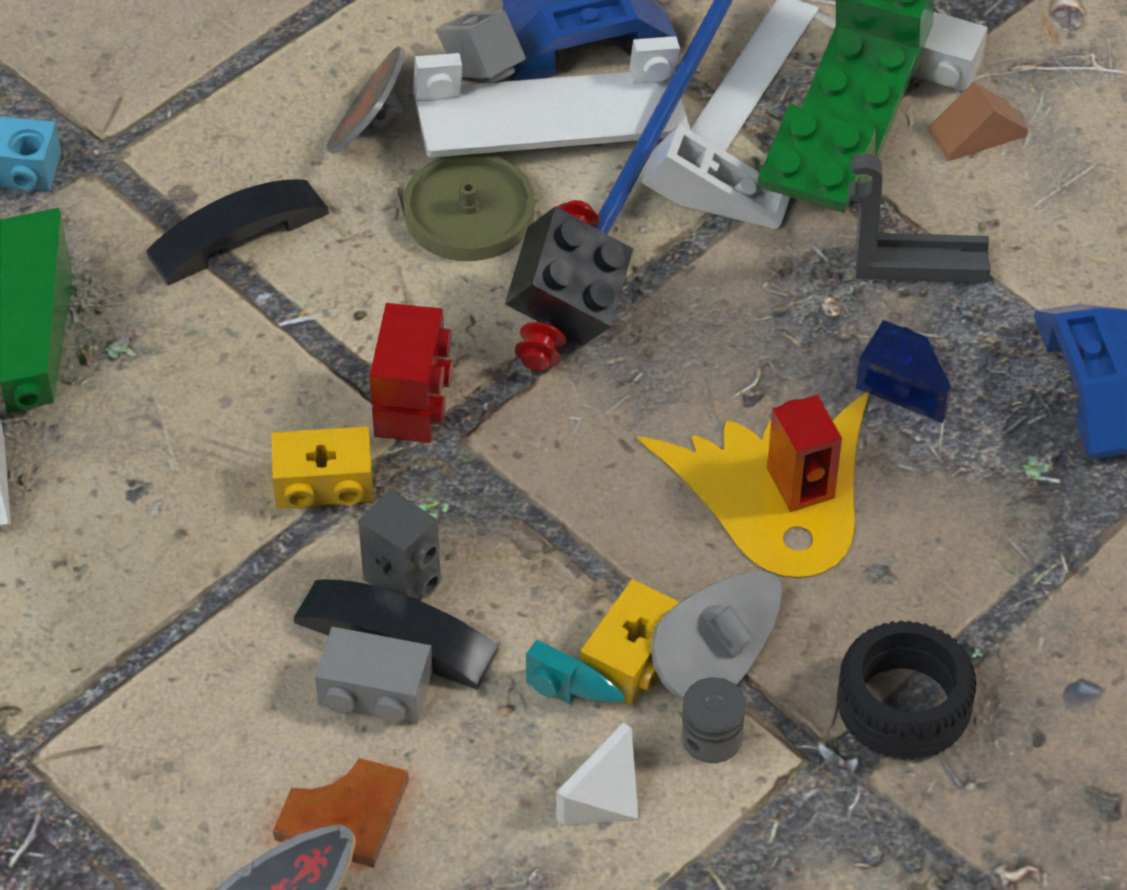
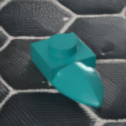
M537 639L526 653V683L530 684L543 696L556 697L568 704H571L576 696L598 702H622L625 700L622 692L599 672Z

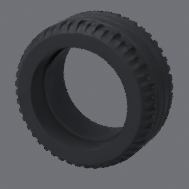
M900 620L898 622L891 621L889 624L882 623L881 626H874L873 629L870 628L866 633H862L857 637L845 653L841 663L837 690L839 713L850 734L855 736V739L860 741L864 747L868 746L869 750H875L879 755L882 753L885 757L892 756L893 759H897V757L902 760L907 758L910 760L928 758L932 754L937 755L951 747L966 730L971 718L976 694V674L967 651L963 649L961 644H958L955 638H952L948 633L945 634L943 630H938L935 626H928L926 623L921 624L917 621L915 623L908 620L907 622ZM911 669L934 679L943 688L948 698L938 706L925 711H901L893 709L877 700L870 693L865 683L874 675L886 670Z

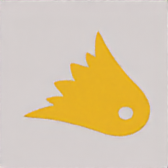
M868 392L851 402L833 420L842 437L835 498L792 512L789 511L767 470L771 419L764 431L763 439H760L751 430L736 422L726 421L724 426V449L696 435L691 437L696 452L665 441L637 436V439L646 448L662 459L692 488L716 516L739 549L761 568L781 576L809 577L824 573L836 566L847 554L852 544L855 529L854 468L856 446L861 420L867 405ZM801 527L811 533L813 542L807 549L798 551L787 547L783 536L787 530Z

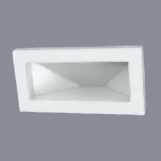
M622 723L556 792V820L563 825L639 819L632 728L625 723Z

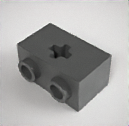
M391 489L358 520L363 580L371 585L404 594L420 600L422 597L427 598L436 590L441 580L438 519Z

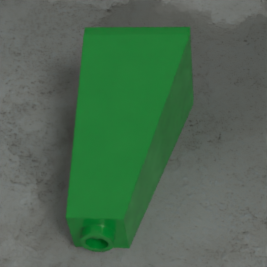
M60 208L0 219V386L7 413L52 404L55 400L73 280Z

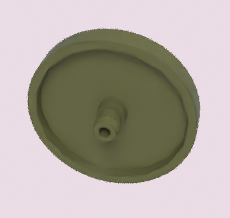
M485 153L445 156L431 161L414 174L406 187L403 198L405 224L414 240L435 255L457 261L485 260L508 252L525 238L527 227L533 223L535 216L534 191L527 176L511 162Z

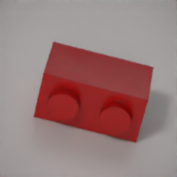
M818 394L800 400H789L780 406L772 408L767 470L790 512L835 498L842 437Z

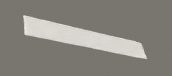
M777 0L690 131L726 151L820 7L799 0Z

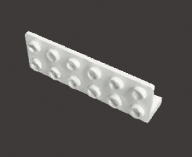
M677 37L634 39L629 72L461 85L462 62L459 53L415 56L413 98L427 156L433 158L637 141L677 69L680 53ZM681 99L659 139L666 138L678 124L690 130Z

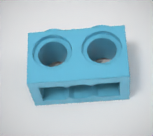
M0 117V187L50 192L62 153L56 122Z

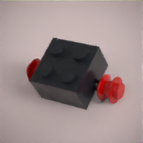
M572 200L562 203L557 207L555 206L527 227L505 305L537 321L526 323L521 327L520 336L524 341L517 343L514 349L515 354L521 359L522 363L533 370L543 371L560 363L561 356L557 349L565 345V336L581 345H585L611 328L633 248L596 229L599 226L600 217L589 204L583 201Z

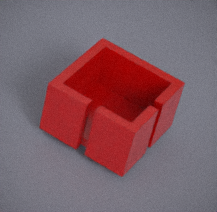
M395 303L385 304L369 375L371 404H373L374 437L431 443L434 425L443 424L446 398L441 396L442 388H450L453 375V360L445 359L450 354L452 330L444 328L443 308Z

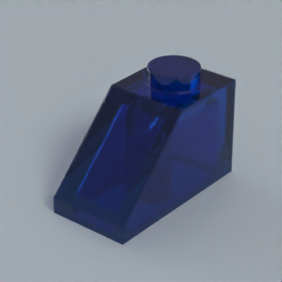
M883 320L859 358L856 389L868 392L873 396L943 423L947 417L951 385L928 338L907 327L898 326Z

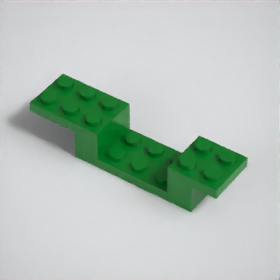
M835 0L836 26L802 106L798 107L789 104L758 176L759 188L845 213L850 202L848 185L854 181L868 182L871 178L868 174L856 175L851 171V157L857 154H870L879 158L933 26L934 0Z

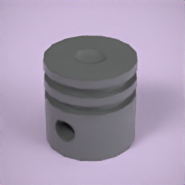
M704 678L692 684L684 694L681 740L684 749L693 758L701 762L715 764L727 761L735 756L742 746L746 701L743 692L735 683L724 678Z

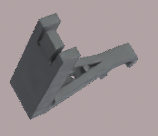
M857 154L851 157V171L856 175L868 174L872 176L868 182L854 181L848 185L849 199L860 202L856 236V279L989 282V236L878 233L883 181L882 162L879 158L870 154Z

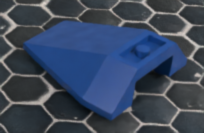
M503 0V10L506 11L526 57L525 60L513 66L515 72L510 75L511 81L543 79L555 76V50L628 34L632 45L634 39L677 37L666 12L653 0Z
M1075 304L1035 310L1034 318L1047 351L1062 350L1078 391L1080 402L1075 424L1089 460L1127 454V308Z

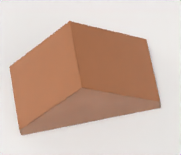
M974 82L929 125L928 131L948 161L1028 135L1027 127L1007 100Z

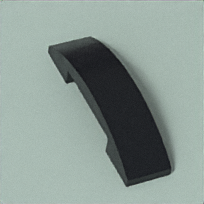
M278 180L254 185L224 196L184 218L158 238L146 250V254L169 286L209 268L207 259L209 254L281 222L290 232L328 215L329 209L307 180Z
M335 579L315 580L293 617L295 624L328 636L331 627H337L431 645L433 674L478 690L498 652V645L485 635L440 609L404 594L354 581Z

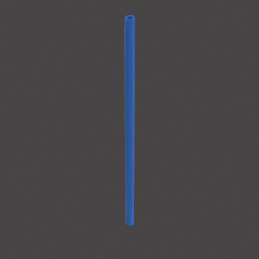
M714 0L604 202L598 214L600 223L596 229L606 234L610 232L733 0Z

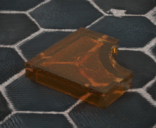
M358 758L349 773L333 784L314 789L291 787L273 829L274 841L283 843L296 835L320 827L344 825L354 833L356 840L351 862L374 868L409 782L408 771Z

